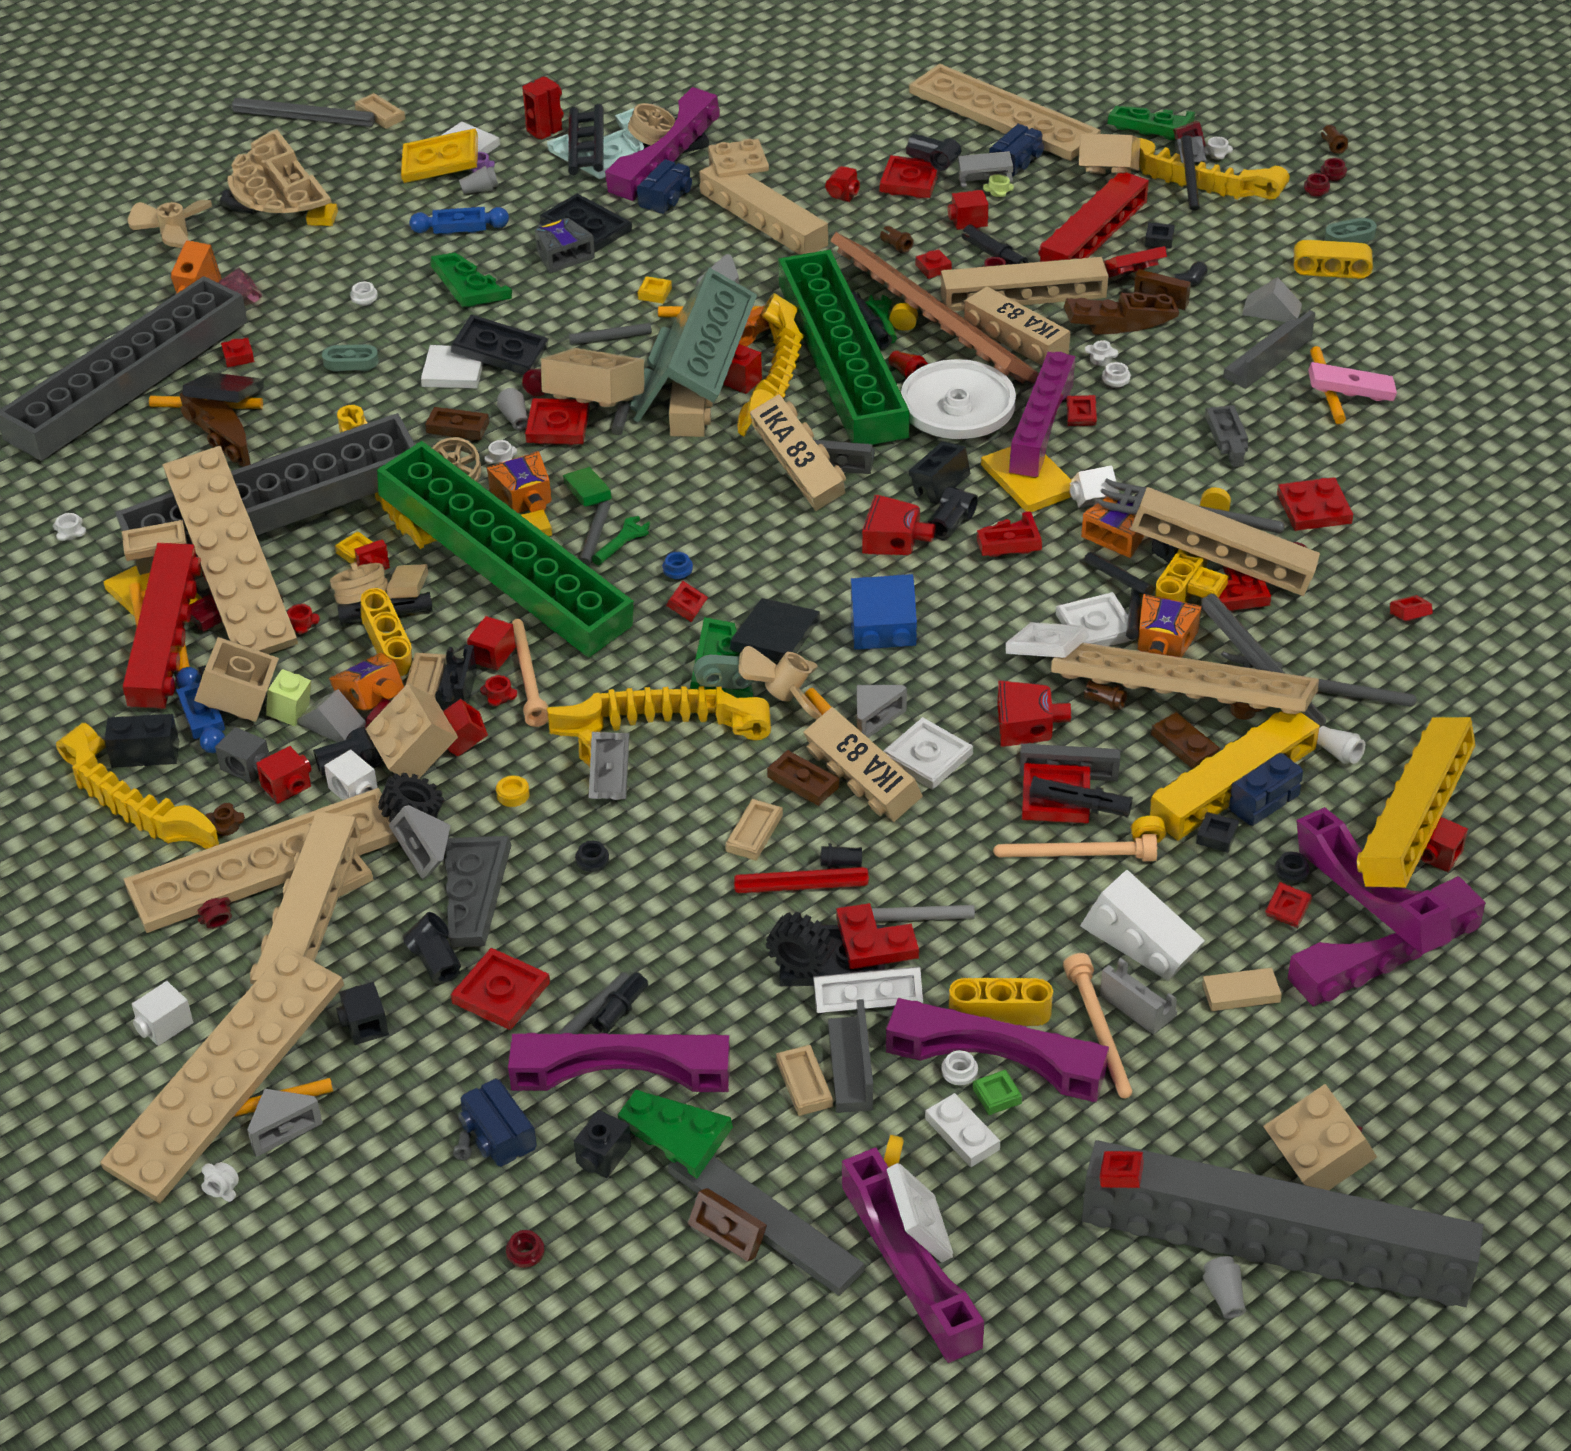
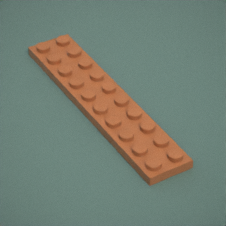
M835 232L831 242L839 247L837 252L849 260L853 257L852 260L855 266L865 272L870 270L871 277L884 285L887 282L886 285L889 286L887 288L889 291L899 297L903 295L907 304L917 310L920 308L923 311L922 315L935 323L941 324V329L952 336L956 335L960 343L970 349H975L979 357L994 363V367L1003 374L1010 375L1021 383L1028 380L1035 384L1039 372L966 321L872 251Z

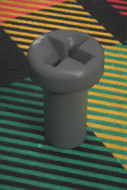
M462 1131L459 1136L458 1145L453 1149V1156L458 1160H467L471 1157L472 1150L469 1147L470 1132Z

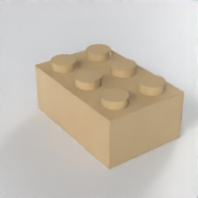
M573 348L541 358L542 392L553 394V397L557 399L573 397L580 403L596 401L602 407L616 406V402L633 400V396L644 393V359Z

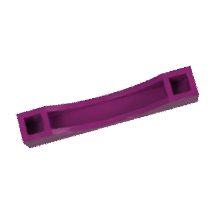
M695 87L686 92L678 100V117L673 127L665 136L641 151L619 157L605 171L608 192L634 201L638 197L637 186L664 159L674 162L718 119L720 108L717 95Z
M1047 352L1011 442L1009 473L1032 477L1039 476L1058 408L1063 399L1069 396L1073 387L1076 356L1067 355L1064 352Z
M1321 808L1296 820L1299 853L1423 955L1452 941L1450 907L1429 890L1411 891L1398 887H1365L1363 874L1359 873L1357 869V856L1362 850L1352 837L1345 823L1327 808Z
M1457 876L1431 889L1435 896L1450 907L1452 939L1464 933H1472L1479 928L1482 923L1486 902L1463 879ZM1396 932L1378 940L1356 944L1319 942L1291 956L1287 979L1314 1007L1324 1001L1334 1000L1341 993L1353 987H1361L1368 980L1382 973H1390L1397 966L1409 960H1416L1422 954Z
M898 998L886 1028V1053L919 1061L938 1055L950 1054L958 1050L997 1055L1016 1061L1036 1071L1062 1095L1096 1103L1107 1070L1108 1046L1065 1037L1057 1033L1035 1030L1023 1025L992 1020L988 1017L966 1014L954 1009L923 1004L919 1001Z
M641 1033L512 1034L508 1064L511 1091H548L556 1085L581 1074L607 1069H634L662 1075L680 1083L692 1092H729V1035H646Z
M872 1148L842 1160V1189L947 1363L983 1349V1318L966 1291L951 1281L938 1266L930 1252L905 1231L887 1173V1168L889 1167L877 1148Z

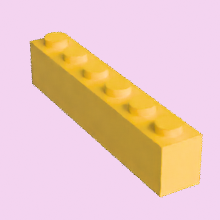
M1283 711L1274 713L1258 727L1251 728L1246 735L1235 742L1228 743L1220 752L1212 757L1205 758L1194 769L1182 773L1174 782L1155 791L1150 801V816L1161 818L1164 821L1166 832L1179 841L1201 826L1206 812L1218 815L1229 807L1233 782L1278 753H1283L1296 763L1314 751L1317 746L1320 725L1301 712L1298 714H1289Z

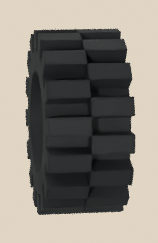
M402 773L401 776L394 774L386 782L378 802V808L382 810L381 814L383 817L390 816L389 822L395 818L404 806L408 805L437 818L444 797H442L441 790H436L437 786L434 783L427 784L429 780L426 778L419 780L416 774H412V777H409L407 773Z
M789 912L779 918L768 935L765 945L766 949H770L768 952L770 958L776 957L775 963L778 966L781 964L786 966L784 971L789 973L793 970L795 976L801 977L803 973L805 978H811L812 974L813 976L819 975L835 950V945H832L834 938L828 936L830 931L827 928H820L822 923L818 920L813 923L811 916L807 914L802 918L800 912H795L793 916Z

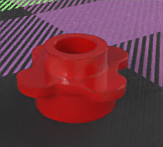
M306 604L294 605L287 611L292 627L298 634L306 633L311 628V625L317 624L320 621L319 615L313 614L311 607Z
M502 675L490 677L485 685L480 688L481 694L486 695L488 704L491 706H498L507 702L508 699L513 700L517 697V690L512 689L510 680Z

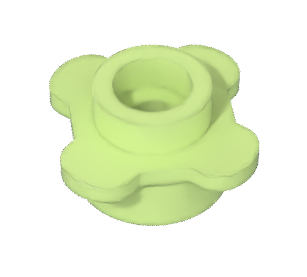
M1002 174L991 175L989 183L983 185V190L990 192L995 197H1004L1008 191L1014 189L1010 179Z

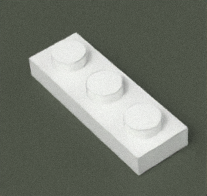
M920 967L813 977L817 1013L855 1010L856 1000L864 999L865 1008L895 1006L898 998L923 1003Z

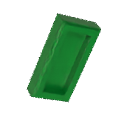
M590 467L563 475L564 484L584 507L612 499L611 489Z

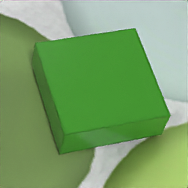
M1006 1069L973 1081V1091L988 1115L1022 1104V1095Z

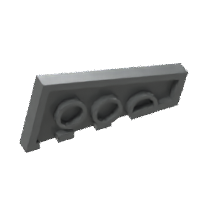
M509 836L448 838L445 866L448 876L446 890L449 899V905L447 906L448 936L452 947L486 945L512 846Z

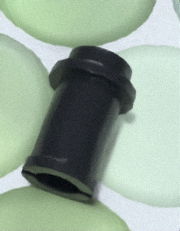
M828 843V846H821L820 866L827 867V869H831V867H862V847H832V843Z

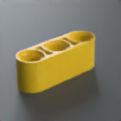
M1302 240L1294 247V269L1297 273L1307 276L1365 278L1373 270L1372 249L1364 243Z
M1179 549L1157 580L1155 597L1187 603L1193 595L1187 593L1188 583L1199 567L1207 568L1208 559Z
M370 588L364 591L360 599L363 625L376 653L381 652L395 663L399 675L404 676L408 674L412 665L411 643L387 593L379 588Z
M961 978L955 980L950 985L948 1009L979 1017H988L992 1020L1014 1025L1039 1026L1051 1019L1053 988L1049 982L1038 978Z

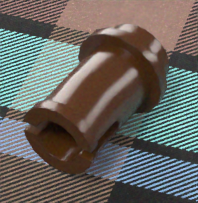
M1325 126L1322 129L1325 133L1321 132V137L1328 143L1330 151L1338 154L1346 151L1348 148L1347 137L1340 134L1335 126Z
M891 226L883 228L890 234L881 231V241L894 246L899 253L909 252L912 249L914 240L909 233H901Z
M1092 680L1087 683L1086 687L1096 690L1098 693L1085 690L1084 698L1086 700L1108 705L1113 711L1117 708L1122 709L1125 706L1127 691L1123 690L1122 686L1112 687L1095 683Z

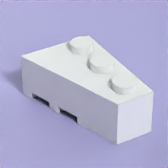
M1128 870L1123 872L1100 894L1080 927L1167 981L1194 957L1205 942L1200 935Z

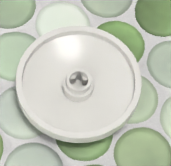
M943 360L925 365L908 376L901 389V394L909 409V422L923 432L942 438L969 439L990 434L1004 426L1010 420L1015 410L1016 393L1010 379L992 366L971 360Z

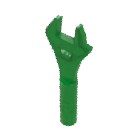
M882 294L881 300H874L873 296L870 295L865 303L883 321L884 329L892 337L891 344L895 343L897 336L888 315L892 304L891 299Z
M640 516L626 518L619 535L592 556L593 563L599 566L626 542L637 537L649 535L650 522L648 521L640 526L636 524L640 521Z

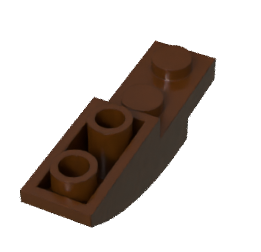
M1121 293L1118 302L1109 299L1101 301L1086 298H1066L1064 309L1070 323L1089 324L1093 334H1118L1139 331L1163 324L1179 315V310L1173 297L1165 294Z
M183 392L180 393L183 416L208 433L207 440L212 448L221 446L224 455L242 467L250 465L251 461L243 425L234 411L224 401L186 397L182 395Z

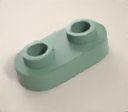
M1355 218L1332 223L1326 227L1324 239L1325 241L1366 243L1375 238L1377 225L1368 218Z
M368 344L333 345L327 347L322 352L324 367L334 372L348 370L369 371L379 363L376 347Z
M706 655L698 659L693 667L697 682L705 687L722 686V688L744 689L754 682L753 680H746L740 675L738 670L739 657Z

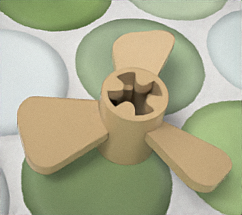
M199 200L183 209L179 203L169 202L160 205L156 209L139 202L132 207L128 217V224L132 230L160 227L164 244L183 248L186 240L190 241L188 239L185 218L210 208L212 203L211 200Z
M746 646L739 656L738 670L744 679L765 682L766 689L779 700L791 701L795 696L802 708L811 717L817 720L822 716L799 689L809 674L818 667L816 663L805 660L794 652H786L776 665L751 646Z

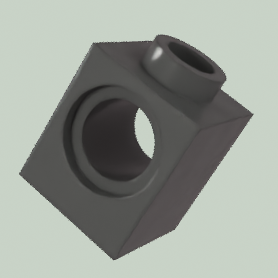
M237 727L215 746L220 770L249 783H252L259 776L256 763L270 756L265 739Z

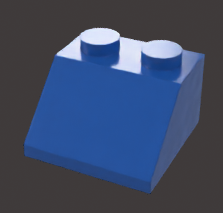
M913 574L851 578V630L854 650L916 646L917 617Z

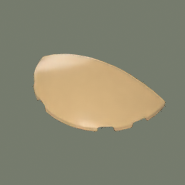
M277 129L252 142L251 151L247 154H239L231 165L233 173L231 176H228L230 191L238 202L248 208L269 213H292L311 210L332 203L330 196L313 175L309 176L297 161L294 150Z

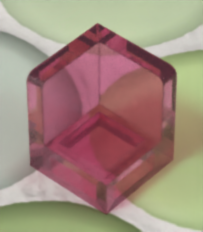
M240 267L218 282L242 294L243 297H248L253 302L263 297L250 275Z

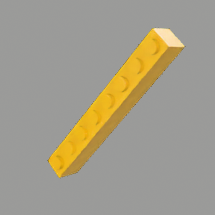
M1432 717L1426 730L1422 731L1421 740L1414 747L1409 763L1405 764L1400 780L1396 781L1395 790L1391 797L1387 798L1384 811L1377 817L1373 832L1368 834L1367 843L1363 851L1358 853L1357 869L1359 873L1363 874L1365 887H1407L1476 746L1471 717Z

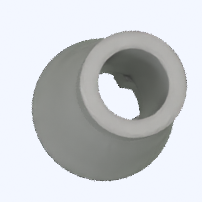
M484 166L459 180L464 195L475 192L494 191L493 188L499 186L493 166L489 168Z
M507 388L500 392L497 398L499 410L510 421L514 429L521 430L526 428L528 418L523 394L515 388Z
M1229 1256L1210 1260L1204 1265L1205 1273L1203 1279L1221 1308L1223 1317L1232 1319L1243 1315L1246 1312L1243 1299L1240 1266L1235 1264L1234 1259Z

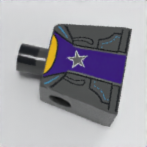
M569 218L555 222L545 219L539 223L538 228L535 230L537 252L550 274L595 258L593 235Z

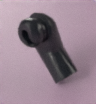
M229 189L222 192L220 203L223 207L237 212L253 214L254 209L238 202Z
M1197 261L1192 264L1187 273L1173 274V278L1189 281L1191 286H1198L1207 275V265L1202 261Z

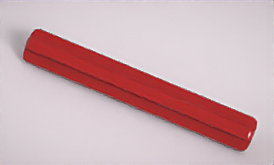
M865 867L739 874L734 876V890L736 893L866 886L869 883L868 870Z

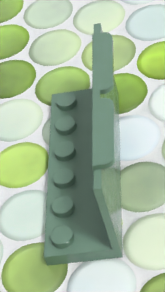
M708 268L676 317L672 328L662 327L657 335L647 359L648 365L654 368V370L644 369V393L633 396V400L629 402L630 408L636 412L635 421H640L668 377L697 393L699 396L713 403L715 402L723 386L757 294L712 268Z

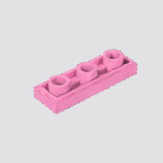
M1311 362L1308 369L1311 386L1322 392L1329 390L1342 392L1347 396H1365L1375 401H1394L1397 394L1393 376Z

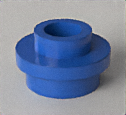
M683 552L668 554L662 565L663 573L673 579L685 578L693 571L692 561Z

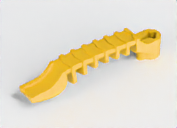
M1139 138L1141 139L1139 168L1142 174L1151 175L1153 179H1164L1166 183H1178L1181 187L1186 185L1184 163H1181L1180 155L1175 153L1171 157L1170 150L1166 147L1158 155H1153L1155 144L1147 139ZM1202 161L1198 166H1195L1197 189L1206 190L1210 194L1211 192L1220 193V196L1223 197L1225 195L1234 196V199L1237 200L1240 197L1254 195L1266 199H1276L1290 180L1288 171L1281 166H1272L1269 169H1243L1239 176L1234 175V170L1231 167L1223 173L1220 171V166L1216 164L1211 170L1206 169V164Z
M775 293L771 295L761 313L762 318L769 323L774 338L773 343L776 344L771 361L772 366L766 379L758 383L752 392L749 402L745 403L740 410L737 426L738 433L743 437L752 423L750 411L778 394L782 398L785 397V392L790 386L788 383L793 377L791 373L797 366L795 364L799 357L797 352L802 346L800 342L804 335L800 333L794 321L798 307Z
M357 405L343 406L337 412L340 433L367 424L362 408ZM378 492L374 493L376 501H380L382 509L387 511L389 519L395 522L397 530H400L402 535L409 534L419 549L424 548L426 544L437 541L380 497Z
M667 686L658 690H651L650 687H645L644 690L633 691L632 688H627L626 691L615 692L614 689L608 690V693H594L589 699L577 705L547 707L550 734L578 737L579 733L586 729H589L591 732H600L604 725L603 717L610 716L613 730L617 731L620 729L621 724L620 715H627L631 726L636 725L637 714H645L649 723L654 721L655 713H662L665 722L671 721L673 713H680L683 722H689L691 713H697L700 722L707 721L708 713H715L718 725L725 724L730 726L734 734L744 735V737L750 740H762L771 733L770 706L765 699L759 697L736 698L724 692L722 686L716 687V689H705L704 686L698 689H687V686H682L681 689H669Z
M81 723L56 742L59 754L65 761L73 765L72 769L77 787L81 790L83 788L87 790L91 798L96 797L100 805L103 807L107 805L113 814L121 815L125 822L134 823L139 831L145 830L150 834L151 838L156 839L159 837L166 843L188 841L196 843L205 849L219 845L215 826L200 811L187 805L175 807L168 798H165L159 804L154 796L150 794L143 798L139 790L135 788L131 790L126 782L123 780L119 782V779L113 772H108L103 764H98L95 755L105 749L106 745L104 740L88 724Z

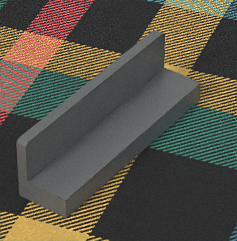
M1309 310L1296 321L1289 319L1224 368L1223 378L1247 389L1312 339L1315 312Z

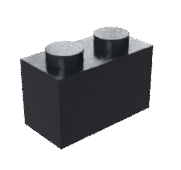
M173 714L108 717L104 742L111 768L177 764L180 741Z

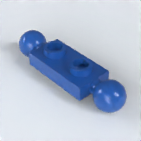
M485 207L432 210V217H428L422 212L413 214L409 224L416 233H425L430 227H433L434 234H451L453 232L474 233L486 230V224L489 223L495 228L506 226L509 221V214L502 207H495L489 213H485Z
M192 667L182 668L176 676V683L179 687L176 691L194 739L200 738V746L204 751L216 753L215 746L225 738L222 732L225 730L223 719L219 709L209 708L202 703L194 701L202 679L199 671Z

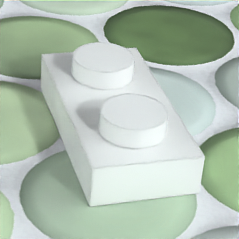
M955 1093L925 1110V1120L970 1168L1000 1150L1001 1141Z

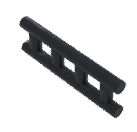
M601 104L595 105L594 111L579 113V110L575 107L569 110L568 173L571 175H576L578 168L593 166L597 172H601L604 169V107ZM594 121V126L579 128V123ZM594 136V141L579 142V138ZM594 151V156L578 157V153Z

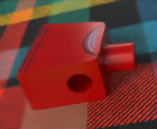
M875 495L862 530V553L910 555L916 540L933 542L935 524L920 522V508L918 505Z
M998 681L997 709L1000 747L1049 741L1052 738L1053 723L1071 722V703H1052L1051 688L1049 686Z

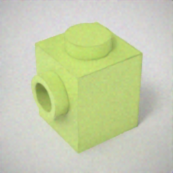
M282 669L267 691L266 715L296 726L298 723L297 719L309 707L311 680Z

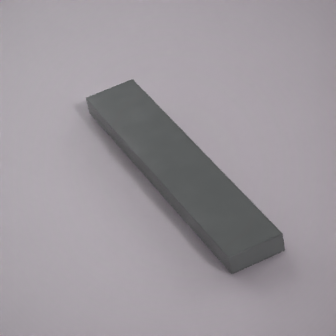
M714 1156L698 1179L690 1175L687 1168L678 1161L676 1163L671 1162L668 1165V1173L697 1194L700 1190L709 1188L767 1224L762 1241L838 1296L864 1272L863 1262Z

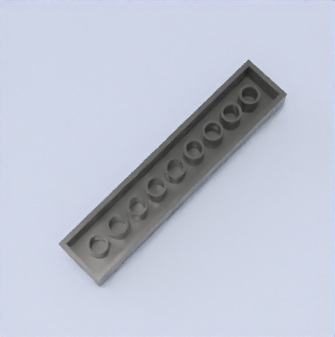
M205 276L201 277L0 409V431L3 440L41 461L49 457L61 447L245 324L247 317L242 294Z
M399 413L233 470L231 474L257 536L377 493V469L415 444ZM173 492L115 512L121 532L183 520ZM185 526L187 544H192ZM154 556L134 560L140 575L150 572Z
M1095 1140L1086 1174L1082 1222L1090 1223L1100 1228H1113L1130 1232L1136 1236H1149L1166 1240L1176 1245H1189L1206 1249L1212 1253L1229 1254L1252 1262H1265L1282 1266L1288 1270L1305 1271L1322 1275L1328 1279H1341L1358 1283L1368 1288H1381L1399 1292L1408 1297L1416 1296L1439 1301L1448 1306L1457 1305L1461 1307H1467L1479 1263L1484 1226L1481 1223ZM1104 1151L1143 1152L1144 1165L1140 1188L1101 1187L1099 1176Z

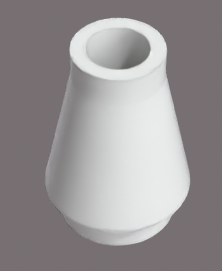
M1325 726L1319 728L1317 744L1342 763L1355 764L1362 758L1366 745L1359 734L1330 729Z

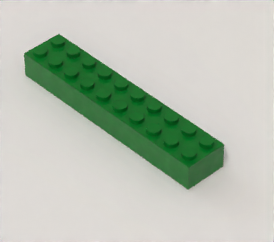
M831 249L778 258L779 287L785 300L798 307L794 318L800 332L804 335L803 339L851 443L873 445L909 438L908 406Z
M420 441L377 469L378 494L380 497L586 657L590 658L633 626L634 601L425 442Z

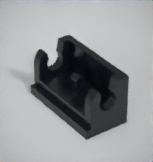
M942 441L908 470L909 476L912 477L916 495L920 497L923 494V486L928 491L930 503L937 504L941 501L943 492L948 486L957 487L971 473L966 447Z
M465 645L463 651L464 658H456L453 655L454 650L452 647L447 649V665L445 664L441 683L435 694L436 701L442 711L459 699L469 704L477 672L474 645Z

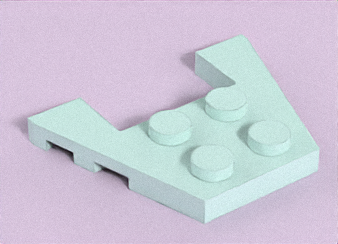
M634 108L615 115L616 122L622 130L604 136V169L601 172L595 171L593 166L581 167L580 169L601 179L606 177L605 171L619 157L644 149L643 143L636 139L628 129V122L630 117H632ZM565 134L547 141L548 150L567 162L569 135ZM594 151L578 153V157L594 156Z

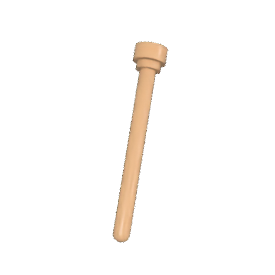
M515 619L511 624H513L515 645L527 702L523 707V714L528 725L540 727L548 722V704L539 697L524 623L520 619Z
M1143 834L1142 838H1135V841L998 844L994 847L993 852L999 858L1135 855L1136 858H1142L1143 862L1157 861L1156 834Z
M1085 953L1073 954L1063 962L1068 980L1078 985L1099 1044L1109 1047L1107 1066L1118 1095L1124 1099L1129 1098L1132 1094V1088L1091 982L1094 972L1091 959Z

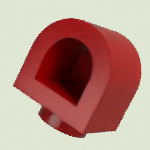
M844 166L838 167L825 183L828 194L835 199L850 202L860 189V182L857 180V169Z

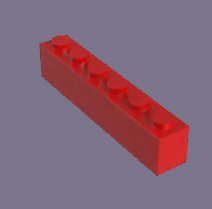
M1127 172L1118 173L1113 179L1111 178L1100 191H1097L1087 203L1082 205L1081 209L1073 216H1070L1066 223L1057 228L1052 236L1041 243L1038 250L1040 262L1089 258L1147 203L1149 180Z
M157 543L123 682L127 707L166 709L168 696H173L175 682L173 674L174 671H179L180 667L179 647H184L186 632L184 625L189 623L191 619V606L189 603L190 599H195L196 597L195 577L200 576L202 569L200 564L201 558L196 556L194 544Z

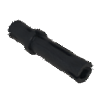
M969 224L963 229L964 232L969 234L968 236L962 233L963 240L968 241L992 257L1004 259L1006 265L1022 264L1020 263L1021 261L1028 263V259L1013 251L1012 246L1007 243H1000L977 229L974 225Z
M852 291L880 349L887 348L892 342V337L884 329L883 321L873 314L858 292L856 294L855 291Z
M430 592L419 594L418 597L390 599L398 616L426 611L431 612L433 610ZM361 603L337 605L340 625L362 621Z
M1036 776L1032 779L1029 794L1031 798L1035 797L1091 809V813L1095 814L1101 811L1125 816L1126 818H1129L1133 800L1131 796L1127 797L1104 792V788L1096 787L1094 790L1041 779Z

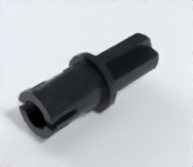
M635 972L617 992H610L607 996L608 1000L590 1019L592 1026L600 1033L603 1031V1033L608 1034L624 1014H629L632 1011V1003L646 989L648 980L641 973Z

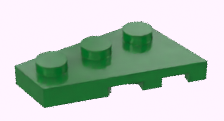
M1115 106L1108 115L1107 124L1114 125L1120 130L1133 129L1144 135L1156 134L1163 136L1167 140H1176L1173 129L1194 122L1195 112L1186 111V116L1173 115V110L1163 109V112L1150 113L1147 108Z
M456 252L431 256L430 266L462 307H473L476 304L512 299L511 288L506 285L500 287L496 284V278L490 274L484 276L477 272L476 265Z
M704 617L695 663L706 655L739 657V652L730 650V641L737 632L735 623ZM693 671L690 689H698L702 685L697 682ZM752 685L744 689L722 688L724 692L736 698L753 697L754 694ZM705 687V689H716V687Z
M639 1090L634 1091L618 1113V1119L630 1125V1132L648 1145L654 1144L664 1151L666 1158L673 1163L678 1161L684 1165L688 1173L698 1179L733 1128L732 1120L729 1116Z

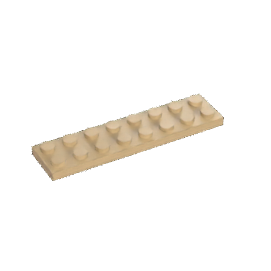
M938 64L909 84V93L937 104L942 108L956 112L961 116L975 120L982 125L999 130L1001 133H1008L1018 123L1027 126L1029 130L1033 128L1041 131L1043 134V150L1070 161L1079 155L1081 134H1101L1100 129L942 64Z
M221 446L162 464L191 542L195 546L196 555L201 558L200 564L229 641L266 654L297 645L298 641Z
M1089 643L1080 644L1065 658L1054 657L1051 666V672L1059 673L1062 677L1068 679L1085 677L1091 678L1093 682L1099 684L1117 682L1123 683V686L1126 688L1148 687L1154 688V691L1163 694L1174 691L1186 693L1187 697L1194 699L1212 697L1226 704L1236 702L1249 703L1251 707L1257 709L1268 707L1281 708L1283 712L1289 714L1305 712L1316 695L1319 679Z
M373 789L124 878L125 887L146 933L198 915V909L210 899L228 897L231 902L285 883L286 879L292 876L295 855L297 851L302 850L305 842V829L308 824H312L316 811L356 817L361 838L355 853L359 856L398 842L389 827L390 822L388 820L390 816L383 817L381 814L382 810L378 808V802L382 795L380 789Z
M286 946L100 1161L103 1170L160 1204L344 986L342 977Z

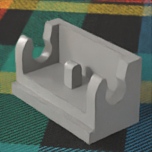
M1010 151L958 156L961 187H967L966 181L989 179L994 174L1005 175L1010 179V183L1013 182V164Z
M592 732L589 798L613 800L627 798L630 733Z
M1120 958L1116 971L1110 965L1102 970L1100 996L1154 1035L1177 1016V999L1170 993L1167 994V1001L1162 999L1127 973L1128 963Z

